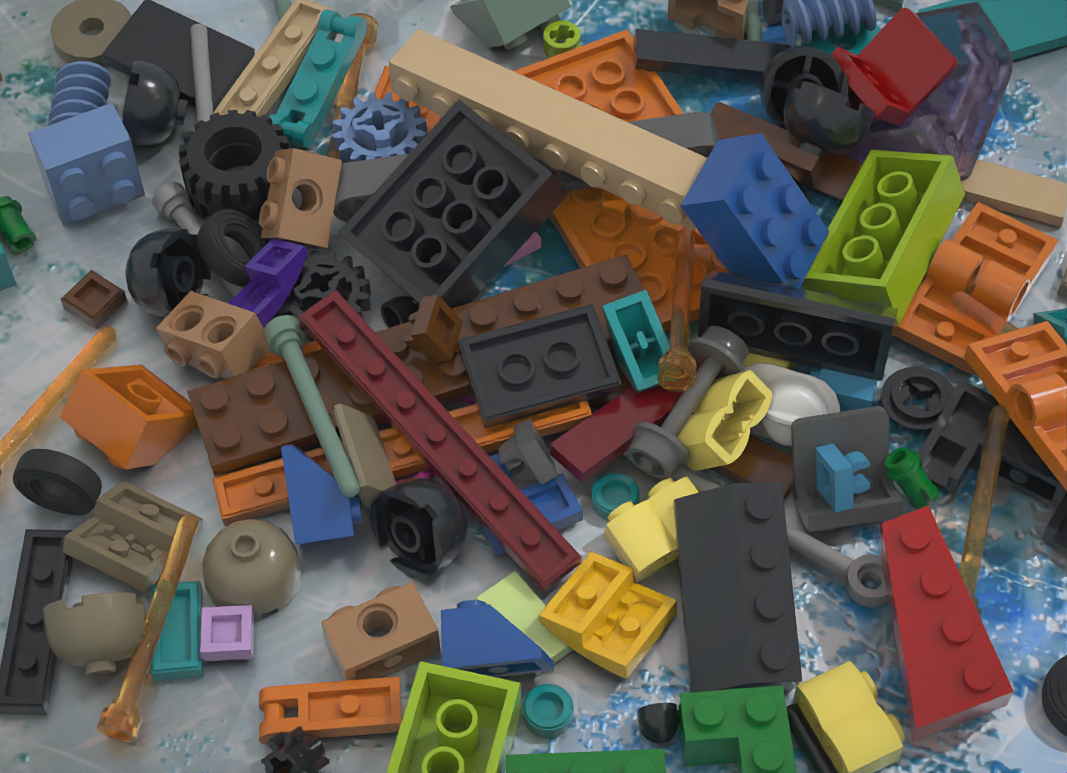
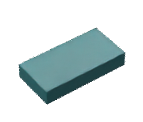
M200 580L151 586V676L154 682L204 677V661L200 653L203 593Z

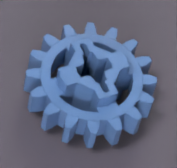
M371 92L368 96L369 101L364 103L356 97L352 99L354 108L351 110L342 107L340 109L341 119L333 121L334 134L332 136L334 149L339 152V159L342 160V163L410 154L427 135L426 119L421 118L420 107L417 105L409 108V102L402 98L397 102L393 101L392 92H387L383 99H377L374 92Z

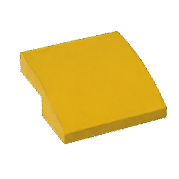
M591 551L539 614V622L580 655L627 680L676 616L677 600L635 583L633 568Z

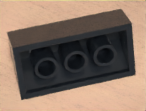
M712 270L704 277L701 285L698 337H701L709 326H719L739 336L747 345L749 353L882 381L898 309L886 307L876 302H862L838 297L829 292L819 293L791 287L785 283H771L747 278L737 273H723Z
M782 482L732 483L674 499L673 506L689 692L783 685L784 693H790L802 682Z

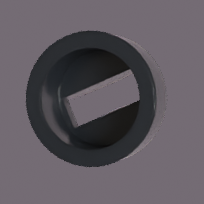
M407 296L394 297L381 305V315L388 328L409 322V316L419 310V305L413 303V299Z
M656 703L637 709L639 728L646 739L653 743L662 744L674 737L679 727L677 704Z

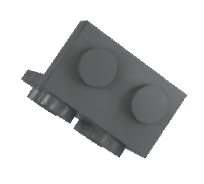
M875 406L796 419L792 423L793 499L808 532H828L838 527L864 523L878 524L903 515V500L893 481L889 480L885 474L886 466L884 461L889 455V416L883 407ZM834 443L843 456L858 451L862 452L870 462V467L859 469L853 474V476L863 474L870 482V489L863 493H853L854 509L837 513L834 512L816 488L815 447Z

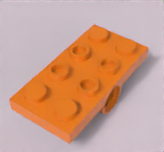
M977 202L953 239H945L938 248L928 268L926 278L914 294L900 324L895 325L893 336L974 376L976 372L964 358L968 344L1001 335L1054 254L1059 240Z
M1045 321L968 344L964 355L966 361L1067 491L1066 343L1049 322Z

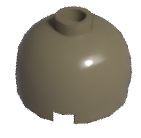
M247 519L233 522L223 528L208 544L202 562L205 588L211 596L216 607L252 605L254 620L262 619L263 613L271 612L276 608L278 612L286 608L298 593L302 579L298 551L294 543L284 530L267 521Z
M110 592L81 596L82 602L74 604L72 608L67 609L66 599L50 603L42 609L44 630L48 645L53 653L70 666L85 667L86 676L106 675L116 672L115 663L130 658L141 646L146 633L145 599L143 596L136 599V593Z

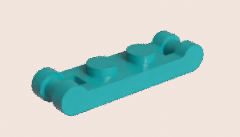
M328 9L321 13L318 30L277 113L270 116L272 124H279L283 129L284 136L292 140L294 145L309 148L313 144L367 32V21L365 18L352 15L349 18L341 17L339 12ZM337 34L344 35L341 42L334 41ZM296 118L302 119L301 121L294 123Z

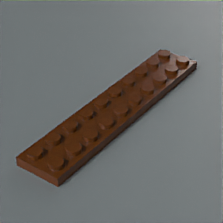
M627 254L458 306L452 308V310L463 321L458 339L593 304L609 350H613L602 306L641 292L644 289ZM410 322L375 332L441 404L473 394L458 350V343L456 344L452 360L436 362L425 350L420 352L412 351L402 340L403 335L411 334L413 325ZM323 349L303 355L339 437L341 434L333 409H335L334 405L340 403L369 414L374 418L377 425L387 422L386 418ZM285 361L187 391L214 476L282 455L281 447L283 445L293 444L298 449L320 443Z

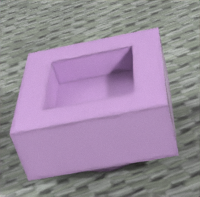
M252 605L202 607L200 644L202 660L253 659L254 613Z

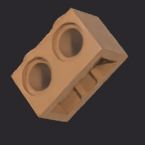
M190 291L156 328L166 345L164 351L173 362L180 366L187 364L198 368L212 378L222 377L227 379L249 372L269 349L263 333L264 328L256 313Z

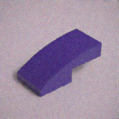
M273 238L244 266L251 281L228 304L256 313L264 328L281 308L295 285L308 254L305 246Z

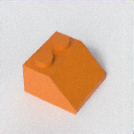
M142 364L81 370L60 416L63 421L75 429L74 433L78 438L94 444L107 455V460L112 465L124 470L155 465L198 426L190 401Z

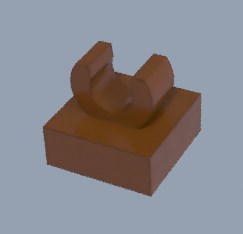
M438 294L422 297L418 312L411 314L408 319L413 325L411 334L403 335L402 340L412 351L420 352L425 350L436 362L452 360L463 321Z

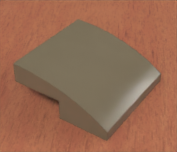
M122 481L96 500L94 514L91 518L64 537L62 552L145 592L165 574L185 551L202 527L203 518L130 483Z

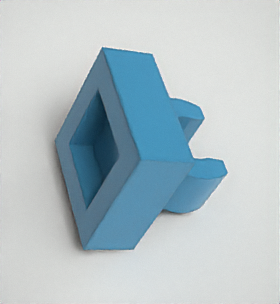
M834 443L815 447L817 490L835 513L854 509L853 493L858 494L870 489V482L863 474H856L854 476L853 474L859 469L870 467L869 460L862 452L858 451L843 456Z

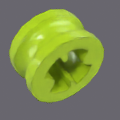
M565 20L550 23L543 32L544 53L548 58L581 46L580 29L572 22ZM559 39H565V43L560 44Z

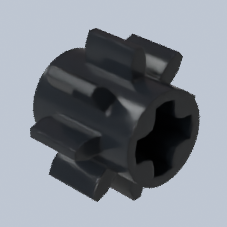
M298 726L288 734L280 732L268 740L267 743L273 752L261 759V763L265 765L266 773H319V770L330 763V759L326 758L325 749L321 743L322 739L320 737L316 738L311 734H304L303 728Z

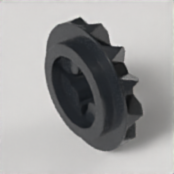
M907 367L894 372L887 378L882 387L880 402L889 418L896 422L898 430L903 427L914 429L918 436L923 430L933 429L954 388L943 375L932 369ZM914 395L918 400L926 398L925 410L921 409L917 404L909 406L910 396Z

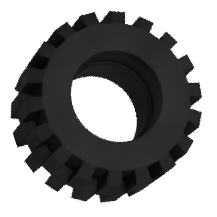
M228 110V114L220 116L219 112L210 115V120L207 122L200 120L194 125L195 132L188 131L183 138L185 144L180 145L178 152L185 189L189 194L192 207H195L196 213L202 218L210 217L220 210L231 209L244 213L255 221L258 220L261 207L268 198L270 183L267 181V168L269 162L275 156V151L289 149L287 136H284L283 129L279 124L273 125L272 119L268 116L262 115L258 118L256 112L246 110L244 114L238 113L237 110ZM236 166H249L238 171H226Z

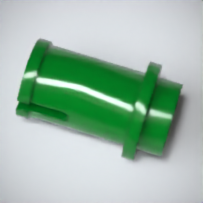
M9 196L0 197V231L13 253L25 252L33 247V241L37 239L36 235L31 231L21 214L23 210L21 204L17 200H12Z
M907 447L895 449L886 457L884 465L886 466L885 474L887 478L897 482L913 508L920 509L928 506L920 494V490L927 494L932 503L936 501L939 496V490L921 467V457L917 452L910 451Z

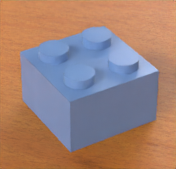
M113 103L28 133L46 190L63 226L86 219L93 214L117 205L126 204L133 199L145 195L131 139Z

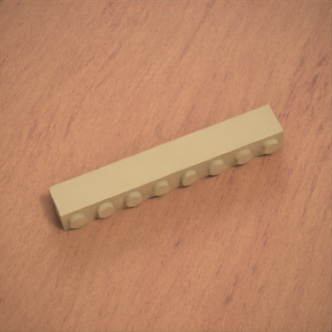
M417 29L388 62L392 92L400 98L426 107L440 117H443L460 99L527 154L545 162L551 168L565 171L584 180L592 187L604 189L623 198L631 205L643 207L662 216L670 223L680 224L695 231V225L680 205L706 162V157L420 29Z

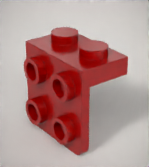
M908 8L900 9L858 55L840 47H837L831 53L846 75L848 92L853 93L854 91L862 100L858 106L860 107L862 103L875 112L873 121L878 122L882 119L901 126L957 67V59L915 12Z

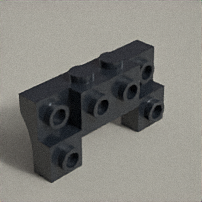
M960 380L950 395L935 426L918 452L921 457V467L936 487L952 495L955 494L970 468H973L1055 509L1056 511L1046 527L1042 540L1067 552V491L995 397Z

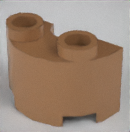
M668 0L667 19L690 29L700 25H707L715 30V37L744 40L748 0Z

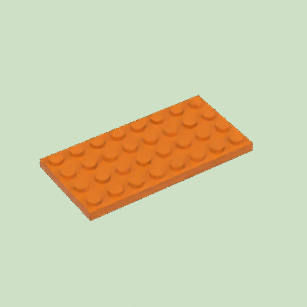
M628 29L514 71L626 122L684 114L656 71L635 69L634 38ZM591 187L565 191L567 193L566 198L549 215V218L580 268L627 254L643 289L648 292L664 332L699 319L701 285L704 277L712 270L723 273L729 272L697 228L693 231L680 224L670 223L662 216L643 207L631 205L623 198L601 188Z

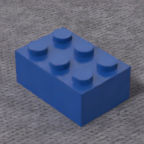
M762 133L718 140L680 205L729 273H737L747 278L771 283H785L795 288L801 287L829 233L823 221Z

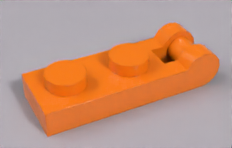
M400 677L281 685L263 688L259 691V709L264 712V721L259 724V741L264 745H268L267 741L280 732L288 734L298 726L303 728L304 734H311L316 738L399 732L402 722ZM298 707V717L284 718V711L288 708Z

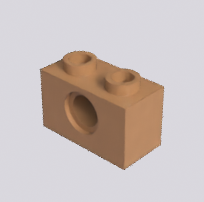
M295 148L275 151V156L270 160L267 168V181L270 183L268 198L262 205L259 215V224L262 227L261 239L271 241L274 238L305 246L306 249L327 248L342 160ZM295 188L302 195V204L299 209L295 207L292 201V193Z
M414 582L401 587H388L378 593L374 599L355 607H342L332 613L329 618L321 621L326 646L343 681L384 678L441 653L438 628ZM376 629H387L390 631L382 637L369 636Z

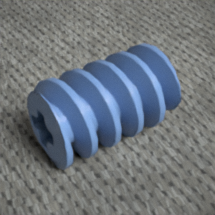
M873 0L783 1L782 27L790 47H795L796 34H800L804 44H811L812 31L815 30L819 39L826 41L828 38V28L832 27L837 38L843 37L844 24H848L850 31L854 35L860 32V21H864L868 31H874L876 28V12Z
M76 61L63 66L56 76V86L54 87V97L51 101V111L47 126L107 105L109 87L111 86V76L108 71L101 65L89 61Z

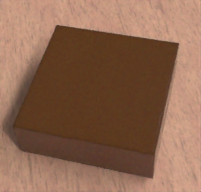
M90 270L61 298L64 309L96 330L127 301L124 290L93 270Z

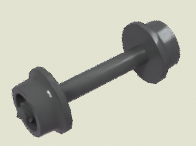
M709 326L701 337L693 338L687 345V353L699 369L662 426L659 427L648 422H638L633 427L632 436L634 439L627 450V456L643 472L659 479H667L677 467H684L690 460V453L686 446L677 438L715 378L745 371L743 364L749 354V349L739 336L723 327Z

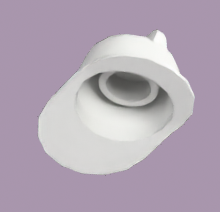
M757 363L744 368L745 371L751 370L772 391V400L768 412L757 425L750 428V431L754 434L772 439L784 446H792L791 425L796 419L840 412L837 396L825 381L775 364Z

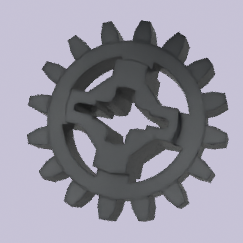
M316 250L312 251L311 260L304 262L295 285L277 312L278 317L290 315L299 321L298 316L336 290L363 319L362 312L370 311L371 309L369 297L371 296L370 281L365 278L364 267L361 265L353 268L352 257L349 255L338 261L334 250H330L326 258H320ZM307 332L308 341L313 342L314 339Z

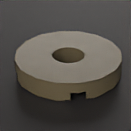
M76 0L63 7L54 17L50 32L55 51L68 63L89 61L92 63L98 62L101 66L105 65L102 61V53L130 19V12L122 3L115 0ZM92 29L102 30L99 34L94 36L84 35L87 31Z

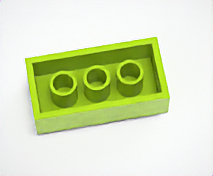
M871 150L828 228L829 233L803 281L806 290L819 293L829 292L838 297L862 302H876L886 307L896 308L898 312L895 325H899L965 196L954 157L951 155Z
M420 661L386 773H505L506 755H510L522 710L520 683Z

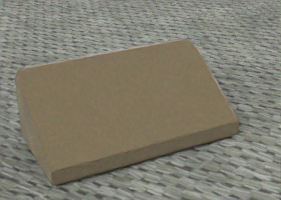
M340 403L334 405L335 409H333L349 462L360 485L359 494L363 506H366L368 509L371 507L374 499L381 496L384 490L395 485L396 482L374 418L369 414Z

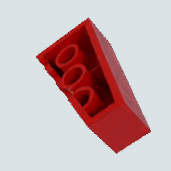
M929 505L881 523L878 544L888 603H890L896 649L898 650L902 674L901 680L904 698L907 703L912 742L1007 706L1014 690Z

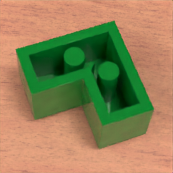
M783 685L680 693L678 730L683 767L734 763L736 773H797Z

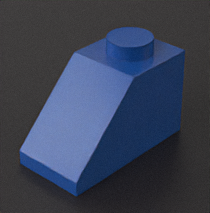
M293 444L283 445L281 451L295 545L354 536L353 524L362 523L359 495L357 494L351 498L345 497L330 471Z
M466 600L457 603V608L441 610L442 666L491 677L554 671V661L546 652L490 604L487 605L486 602L480 600Z

